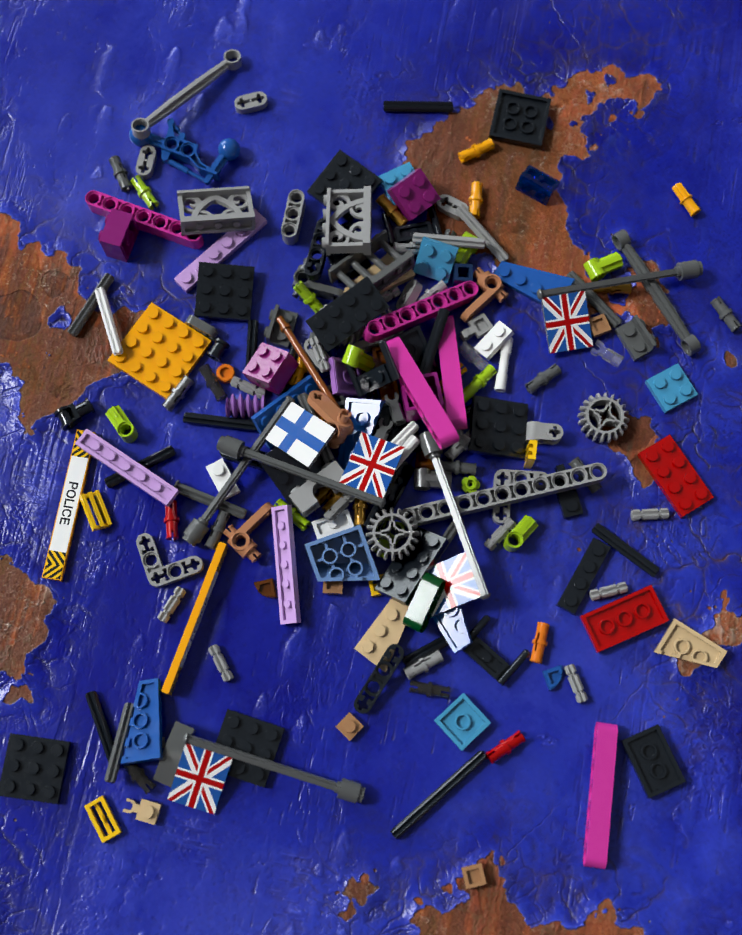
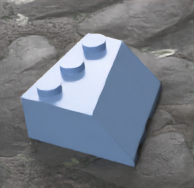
M361 525L304 545L318 582L380 580Z

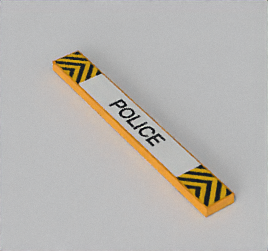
M77 429L44 565L43 579L63 581L81 504L79 496L84 492L92 457L75 444L84 430Z
M223 542L218 543L161 691L172 696L229 548Z

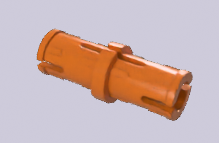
M537 622L529 660L533 663L542 664L544 650L548 645L546 640L550 627L549 624Z

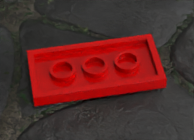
M670 434L638 453V458L680 518L714 498Z
M652 585L580 616L596 653L669 621Z

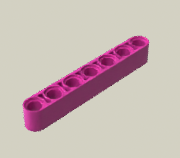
M89 191L85 196L89 209L95 214L106 217L111 212L109 208L115 206L114 209L127 213L132 212L131 214H133L139 230L192 249H199L204 244L202 234L182 235L181 232L175 234L177 230H181L179 220L99 191ZM194 236H198L195 240L191 239Z
M466 281L371 320L365 327L362 336L366 342L375 343L436 317L440 308L451 311L468 304L478 293V285L474 281ZM369 329L374 330L376 334L371 333Z
M451 315L448 316L438 351L446 414L455 429L462 430L467 429V418L454 316Z
M397 336L386 341L401 377L398 380L438 447L442 450L459 442V435L400 337Z
M596 722L583 852L584 867L605 869L607 865L618 737L617 724Z

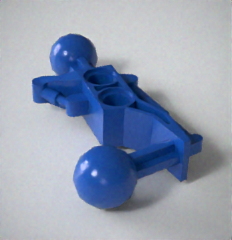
M173 118L167 120L169 128L165 138L150 133L145 139H137L133 136L132 128L129 131V138L133 144L141 147L151 144L161 148V158L164 164H170L186 174L203 181L205 185H209L212 180L219 182V173L228 161H234L240 154V145L235 139H223L218 146V157L211 167H208L199 159L200 150L198 145L186 140L185 133L180 132ZM137 125L134 129L141 131L146 127L144 125ZM176 145L174 149H169L171 146ZM189 151L193 152L190 155H186V153ZM171 158L176 159V160L181 161V162H184V163H186V164L192 165V166L194 167V169H195L200 175L204 176L205 178H203V177L199 176L198 174H196V173L190 171L189 168H187V167H185V166L179 164L178 162L172 160Z

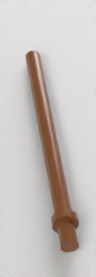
M283 316L277 317L276 321L280 325L281 332L285 333L321 392L340 408L293 334L291 325L285 321Z

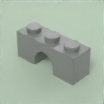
M334 460L332 463H326L317 474L339 482L344 470ZM306 480L303 485L293 488L290 492L291 494L288 495L304 518L320 507L318 500L315 498V493L319 488L325 487ZM331 489L335 494H337V493L339 492V491H336V490Z

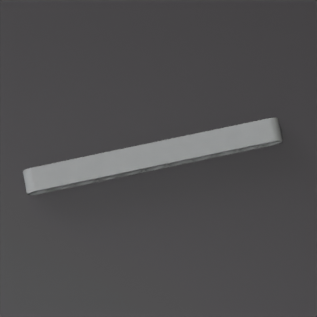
M593 463L455 496L454 498L460 515L464 516L598 484L604 480L607 468L602 463ZM592 470H600L602 472V476L595 477L592 473ZM581 474L583 481H575L573 475ZM561 478L564 481V485L557 486L554 480ZM543 483L546 489L539 491L536 489L535 484ZM519 487H523L526 489L527 493L525 495H519L517 494L516 489ZM505 492L508 498L501 500L497 497V494ZM481 496H486L489 502L487 504H480L478 499ZM446 499L408 507L401 511L402 516L405 512L411 514L414 518L411 524H417L418 526L452 518L451 512L445 514L440 510L443 505H448ZM461 501H468L470 503L469 508L462 509L459 506ZM426 509L432 511V516L429 518H424L421 515Z

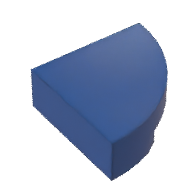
M562 665L542 671L548 690H552L559 684L563 674Z

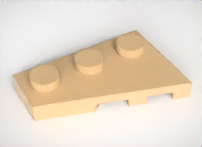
M673 619L653 651L714 668L719 666L727 653L725 649L677 619Z

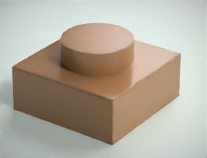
M604 313L589 319L593 338L611 332L612 329Z
M343 581L323 582V594L343 595Z
M349 712L335 727L351 741L364 726Z
M481 862L461 867L466 889L487 884Z

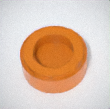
M222 364L217 368L216 376L221 383L228 384L231 383L232 378L235 376V370L229 364Z

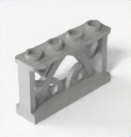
M250 186L177 191L182 235L255 230V213ZM212 204H219L227 208L221 214H212L205 211ZM248 209V212H242V210ZM184 212H185V213H188V214H192V215H191V216H185V215H184Z
M364 186V189L331 190V188H327V195L323 196L324 206H326V209H323V220H326V223H322V231L325 234V237H322V249H326V255L339 253H364V255H371V186ZM337 200H345L347 202L345 205L342 201H339L340 204L337 206L333 204ZM353 209H355L356 211H357V210H362V211H361L360 213H356ZM350 211L354 218L363 221L354 223L348 231L337 221ZM360 228L361 231L357 232L355 229ZM334 237H338L337 243L332 242Z

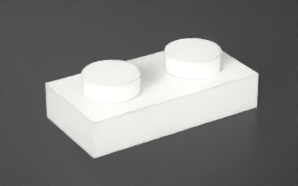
M499 320L474 348L489 361L513 336L514 332Z
M223 458L206 466L218 492L231 476ZM237 484L234 485L224 501L240 493Z
M348 509L344 510L339 516L336 515L337 518L331 523L325 518L312 521L317 540L354 527Z

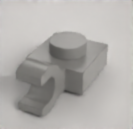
M482 313L468 321L469 328L461 331L459 337L463 342L469 340L473 335L479 339L486 335L493 328V325L487 316Z

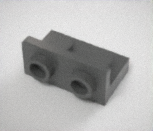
M276 304L274 310L271 309L269 320L271 321L270 325L265 328L264 337H266L267 344L289 349L290 341L285 333L281 332L276 318L283 316L285 321L291 325V330L294 333L299 315L296 312L280 309V305Z
M638 315L633 316L631 321L616 328L614 331L634 362L653 352L657 346L655 337L648 332L645 322Z

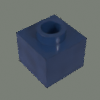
M454 263L452 286L466 281H473V264Z

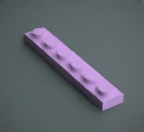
M255 208L253 209L255 213V230L226 232L174 278V281L186 293L197 285L199 262L223 263L267 224V220Z
M87 428L75 442L76 446L165 506L169 507L179 494V490Z
M292 505L271 507L280 625L301 623Z

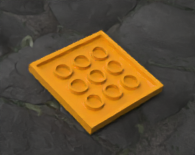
M151 302L121 341L123 354L115 356L112 353L107 361L166 400L172 392L171 389L178 385L183 376L188 377L211 346L212 340Z

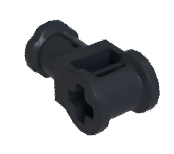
M86 397L85 401L76 406L71 403L60 407L54 412V415L59 418L62 430L67 431L82 422L83 419L81 417L91 412L95 413V409Z

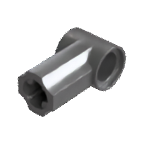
M428 468L414 469L415 490L442 489L436 471H431ZM445 471L449 485L451 487L452 472Z

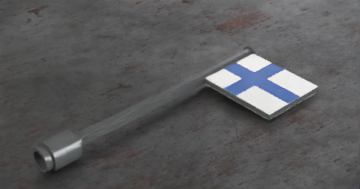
M286 396L285 401L250 450L259 452L264 443L268 441L310 469L337 430L295 404V400L291 396ZM244 457L204 514L198 519L193 518L183 532L184 536L182 538L194 547L197 543L200 544L210 530L207 527L209 520L252 462V459Z

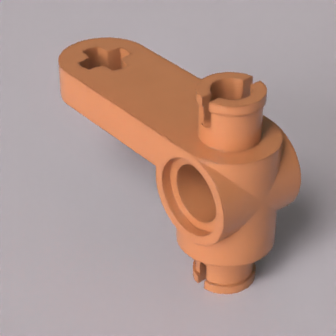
M480 267L477 268L478 271L475 270L473 272V277L477 280L476 284L481 289L482 295L461 314L460 318L465 323L473 319L494 298L502 303L509 294L503 290L504 285L499 276L489 271L484 272ZM493 284L495 288H489L487 285Z
M311 391L307 402L327 424L337 430L328 444L330 448L338 449L340 444L345 442L347 435L353 432L354 426L350 419L352 414L347 409H340L323 392Z
M270 502L265 503L238 530L233 525H230L228 528L231 532L227 529L223 532L229 538L227 543L243 559L248 557L252 563L257 561L254 555L259 559L262 554L256 550L258 545L249 535L271 514V507L274 506ZM240 538L246 539V543L242 547L236 545L237 540Z

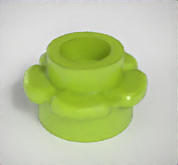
M475 476L462 479L461 488L465 493L475 492L480 488V482L477 481Z

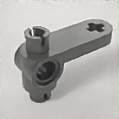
M304 258L303 265H299L294 273L292 288L297 283L299 284L300 279H307L304 272L307 258ZM308 279L304 282L306 287L316 294V297L333 301L344 293L342 289ZM294 290L292 296L298 299L299 294Z

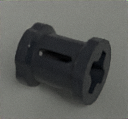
M215 338L213 347L210 351H207L206 355L220 363L222 355L226 349H229L230 345L222 339Z

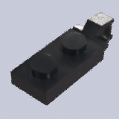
M564 464L556 465L554 469L555 472L564 471L565 467ZM561 478L554 480L557 486L564 485V481ZM576 489L556 493L564 519L583 514Z

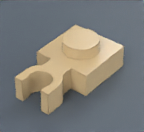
M126 799L127 802L132 803L133 807L131 810L123 809L122 812L137 813L136 820L156 825L162 804L146 799H141L140 804H138L133 799Z

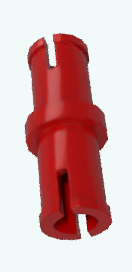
M173 500L171 503L172 508L165 506L166 540L170 541L172 533L173 540L179 539V517H177L176 500Z
M518 730L507 739L500 740V744L485 754L489 761L494 764L504 755L511 754L514 748L526 740Z

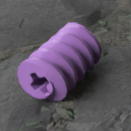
M234 394L231 395L230 399L226 397V417H230L233 413L234 418H237L240 413L241 417L245 418L248 413L249 418H251L266 406L265 396L262 395L260 400H258L257 395H254L253 400H251L249 394H247L245 399H243L242 394H239L238 399H235Z

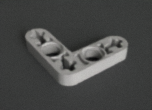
M500 469L494 475L493 487L501 485V480L497 479L501 474H504V478H507L504 481V485L517 482L516 477L519 475L530 479V476L534 478L547 474L542 471ZM535 484L537 490L545 489L544 484ZM510 504L506 505L507 508L503 507L502 513L506 515L503 520H499V517L496 516L500 511V507L492 509V520L494 523L504 525L503 522L510 517Z
M147 533L137 537L136 545L147 579L153 587L161 588L202 572L204 563L198 556H190L163 566L154 538ZM144 538L151 541L148 543V547L150 550L154 549V551L147 552L146 547L141 545ZM151 555L156 556V563L152 566L147 565V558ZM194 560L196 561V563L200 562V564L197 565L196 570H194L191 567L187 569L189 573H185V569L182 566V564H185V566L188 567L192 565V561ZM180 567V576L173 577L171 575L172 568ZM167 570V575L170 578V580H167L166 577H163L160 579V583L153 581V579H155L156 574H158L159 576L166 575L164 571Z

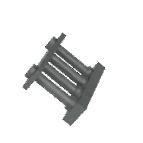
M384 229L371 239V255H364V253L349 254L328 269L329 279L331 283L340 279L351 288L355 283L346 273L354 268L363 278L368 276L380 292L415 267L414 254L407 251L405 254L400 255L388 244V234ZM382 248L395 261L386 265L374 253ZM368 258L381 271L372 276L360 263Z

